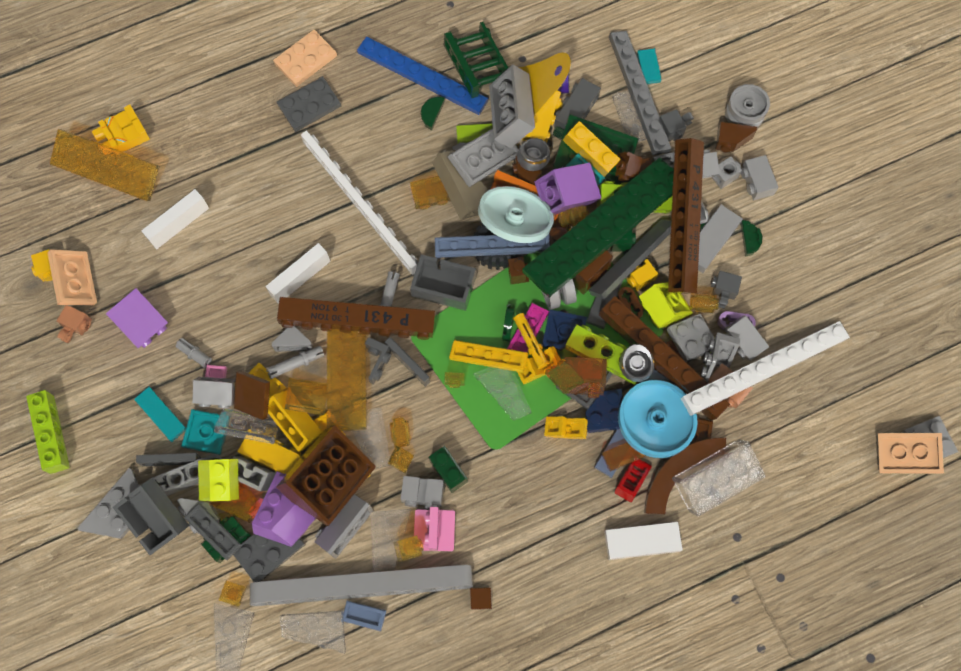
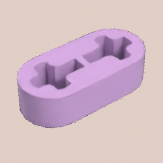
M730 311L723 312L718 318V325L723 330L742 315L747 316L754 327L756 322L754 317L749 314ZM725 317H728V320L733 322H730L727 325L726 322L723 320L725 319Z

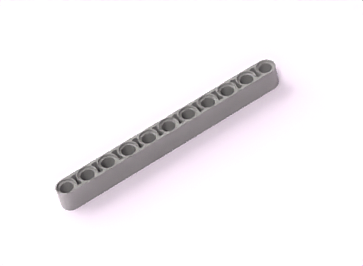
M456 565L250 583V605L267 606L468 589L473 587L471 565Z

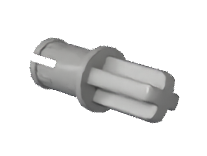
M184 338L176 342V348L185 353L188 359H193L203 368H206L211 363L212 358L200 351L198 346H193Z

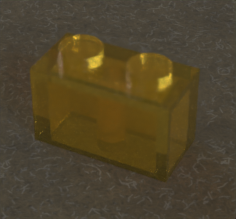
M439 176L410 182L416 210H425L434 205H445L451 201Z

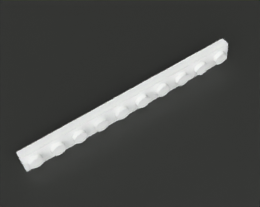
M307 130L302 133L303 143L407 270L412 275L415 274L418 264L413 254L409 255L406 252L407 248L401 240L397 241L394 231L383 224L384 220L379 213L375 214L373 212L371 203L368 200L364 201L361 197V191L350 184L352 182L347 174L343 175L340 172L341 168L335 160L333 162L330 160L328 151L324 147L321 149L317 138L314 135H310Z
M836 322L683 396L681 400L689 415L692 416L850 337L841 322Z

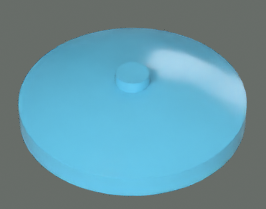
M661 380L641 382L631 388L622 399L618 410L619 428L628 444L639 453L653 458H667L683 451L690 444L697 430V413L690 416L681 400L687 394L677 386Z

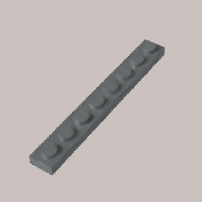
M627 31L611 32L609 40L652 155L670 153V143Z

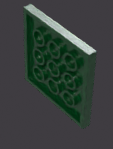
M569 115L552 170L566 167L577 155L563 139L579 121L616 155L623 152L634 154L639 138ZM616 165L609 171L600 185L605 181H612L616 185L624 183L615 176Z

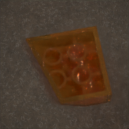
M565 357L557 365H552L551 369H546L545 374L564 394L588 395L589 398H599L600 395L604 394L607 359Z

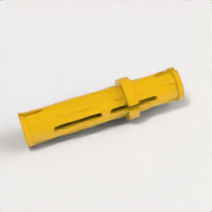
M520 313L516 315L513 320L528 347L529 355H532L538 369L548 366L549 362L542 351L543 346L538 343L525 314Z

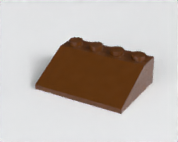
M334 425L325 429L276 488L292 503L326 526H329L376 466Z

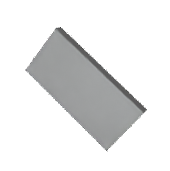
M493 129L451 153L448 159L468 187H471L514 160L519 149L516 145L509 148L494 140Z

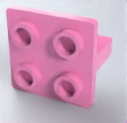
M430 507V510H415L413 549L415 551H454L455 511L439 510L438 507Z

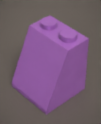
M590 163L554 169L535 181L540 199L548 204L553 215L586 206L601 199L600 190Z
M136 288L106 313L137 348L140 346L145 348L152 342L151 337L155 333L159 336L167 329L165 325L168 322Z

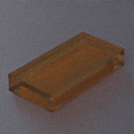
M628 442L602 453L610 472L646 457V455L632 448Z

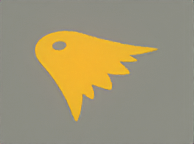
M558 53L535 64L518 67L529 73L534 117L565 81L571 65V60L567 53ZM561 65L562 70L560 74L555 76L556 68Z

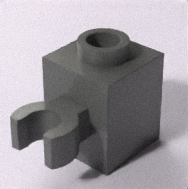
M676 109L660 116L668 141H675L683 137L686 126L692 124L691 120L694 119L691 112L681 117Z
M719 271L717 277L713 276L711 287H713L712 294L720 296L717 307L725 309L728 300L736 298L739 293L742 276L724 271Z

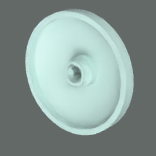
M496 187L487 191L482 196L478 207L479 217L486 228L503 239L518 243H532L544 239L550 233L554 222L553 213L545 201H542L534 193L517 187Z

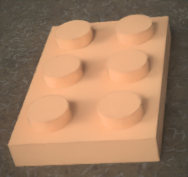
M312 30L273 61L297 87L337 57V53L315 30Z
M50 250L48 258L57 305H95L97 299L87 252Z
M878 433L879 474H944L942 433Z

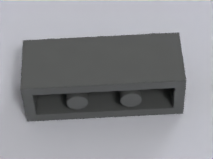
M583 78L579 84L575 83L571 96L565 98L562 104L563 108L555 114L554 128L563 133L569 115L585 119L598 100L601 88Z

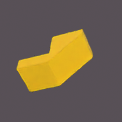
M554 346L549 347L543 352L549 365L542 369H538L533 357L527 359L524 373L517 372L523 385L552 372L563 363Z

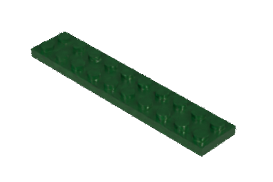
M659 157L522 269V272L550 298L673 196L674 169Z

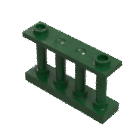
M480 22L478 33L462 38H454L451 31L444 33L443 45L471 98L478 97L481 86L494 82L508 69L505 60L491 37L490 29L486 28L484 22ZM482 39L485 45L466 52L461 51L459 48L461 45ZM488 52L492 58L472 66L471 64L468 65L466 59ZM496 66L500 72L481 79L475 78L473 74Z

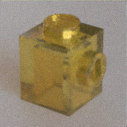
M417 535L393 542L398 562L422 556L421 551L424 550L421 539H418Z

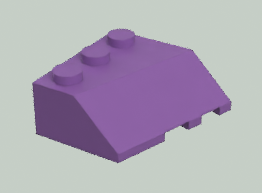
M276 472L252 522L253 534L292 547L316 518L292 503L276 488L286 475Z

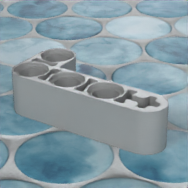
M212 454L199 460H219L222 458ZM199 460L153 477L157 484L162 485L160 488L167 496L199 484V477H193V471L198 468ZM181 475V482L174 484L175 478Z

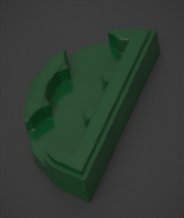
M443 97L431 98L421 108L422 122L431 131L444 105L445 98Z
M742 220L740 225L745 257L759 250L763 235L761 230L751 224L750 221Z
M512 304L507 305L502 336L503 341L509 342L515 307Z

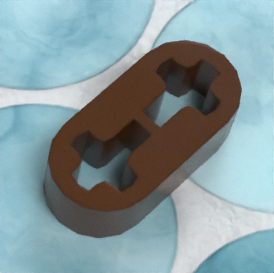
M630 287L621 288L617 298L629 310H632V306L634 311H638L637 317L641 319L643 308L634 290ZM624 293H626V295L630 294V303H628L626 298H622Z

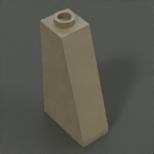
M442 150L437 154L432 164L460 220L478 216L480 200L488 189L481 181L468 187L448 159V156L455 152V150Z

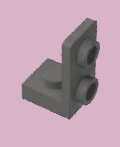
M368 337L365 342L366 349L374 356L380 355L368 378L369 382L374 385L376 380H380L383 373L381 369L384 364H388L392 354L390 353L389 346Z

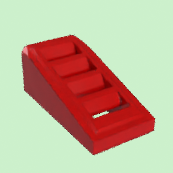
M634 457L618 484L615 494L632 502L652 466ZM636 466L645 471L644 474L633 467ZM630 472L641 479L639 480L636 477L630 475ZM626 479H627L628 481L634 483V484L637 485V486L635 487V486L631 485L630 483L626 482Z

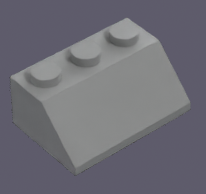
M354 494L332 523L325 529L321 528L315 536V543L336 559L372 514L373 509L367 502Z

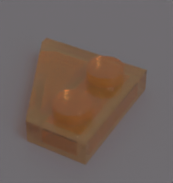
M239 482V499L211 502L214 508L225 511L248 523L254 520L261 505L249 487Z

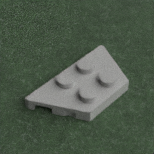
M128 468L77 528L79 531L122 539L130 529L113 509V506L140 486L131 468Z

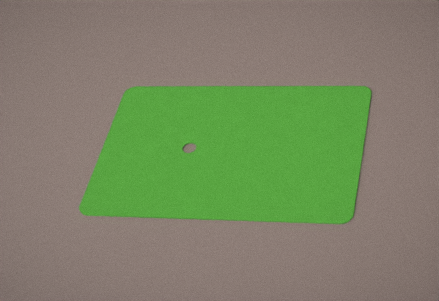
M574 223V224H571L570 226H568V227H567V232L569 231L570 228H573L574 226H576L577 223ZM541 253L525 255L523 257L524 263L529 264ZM508 267L471 292L466 311L449 306L437 314L434 318L433 338L421 340L417 336H411L414 345L490 448L495 450L507 445L571 399L556 389V385L578 356L566 349L557 351L563 363L552 372L524 385L516 371L450 360L449 356L454 340L507 349L518 330L513 320L510 342L503 341L504 320L508 304L515 305L513 318L520 313L526 315L532 303L548 311L550 310L546 305L541 290L530 279L526 283L510 284ZM624 279L623 282H622V284H621L620 289L623 288V287H630V288H632V287L628 284V282L626 281V279ZM575 288L577 298L575 303L565 305L561 300L560 307L551 309L554 311L566 310L569 314L584 316L588 319L596 297L592 296L589 290L583 295ZM635 292V294H636V296H637V298H638V300H639V302H640V304H641V306H642V301L640 300L639 295ZM624 293L622 298H626L628 303H630V294L626 295V293ZM631 306V311L637 316L638 311H634ZM642 306L643 315L640 320L660 337L663 333V328L658 329L652 323L650 314ZM548 317L546 318L542 328L540 329L536 337L538 343L541 345L543 343ZM588 323L585 325L592 329V333L605 335L614 344L620 343L627 348L631 346L608 323H606L604 330Z

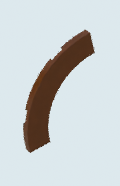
M726 438L705 439L692 443L680 453L668 458L656 473L648 490L644 513L665 515L670 492L684 472L702 461L713 458H726Z

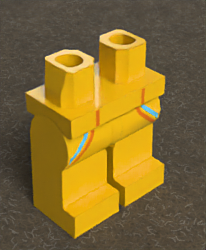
M130 104L124 107L125 110L117 115L110 116L104 121L103 119L98 121L100 127L92 131L97 142L105 138L108 139L99 144L105 155L113 152L119 155L123 151L150 140Z

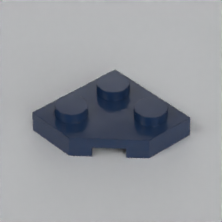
M549 310L542 343L543 348L548 349L554 346L557 351L565 349L575 326L586 325L587 317Z
M622 389L603 391L585 412L586 419L588 420V433L620 429L618 410L623 399Z

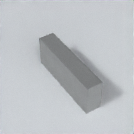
M720 205L700 232L698 271L701 273L706 271L743 220L723 205Z

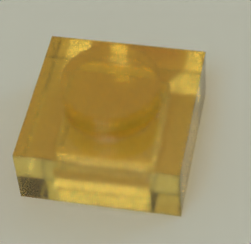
M445 372V385L451 388L464 386L465 373Z
M396 446L387 464L400 472L406 473L414 455Z
M225 581L219 601L240 607L247 587Z

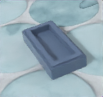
M347 600L341 621L382 631L387 611Z

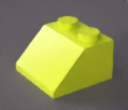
M669 282L654 284L639 296L642 306L648 311L652 323L658 329L668 327L693 314L682 294L668 292Z
M238 459L198 461L199 501H231L239 499Z

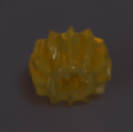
M586 206L570 208L559 214V224L562 228L567 227V231H569L570 228L576 226L590 213Z

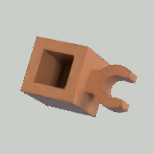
M65 305L56 321L64 327L57 337L61 341L69 343L74 332L83 336L89 330L92 319L86 313Z

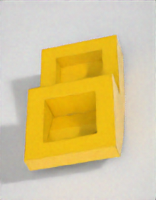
M564 416L546 417L544 436L586 439L588 420L585 418H565Z

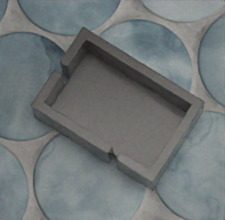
M421 254L410 287L411 296L466 311L476 280V268L441 259V270H439L437 258Z
M153 477L113 506V509L136 538L146 530H151L148 535L139 541L149 555H152L190 526Z

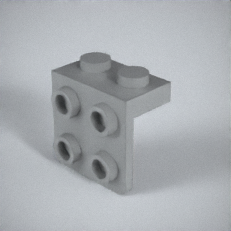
M718 332L715 340L711 339L708 347L710 352H706L703 363L706 366H703L700 375L707 383L715 366L719 367L723 364L728 368L730 367L740 345V339Z

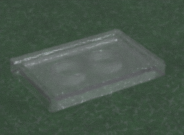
M224 408L215 425L214 432L274 444L280 428L270 417L261 420L244 412Z

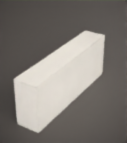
M194 189L141 231L157 250L207 211L209 207L203 197Z
M319 243L316 244L265 287L272 298L279 304L280 297L291 295L330 262L327 252Z
M678 522L611 529L604 532L608 560L682 551Z

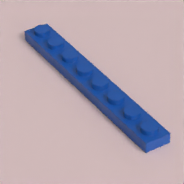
M367 36L357 49L358 54L477 115L481 114L488 103L487 97L479 94L478 97L471 98L465 86Z

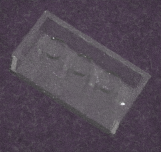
M738 439L674 476L672 479L689 512L699 517L762 480L766 475L749 442Z

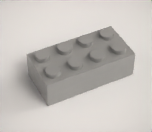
M515 65L510 66L489 85L494 140L509 148L520 142L522 138L535 128L529 73Z

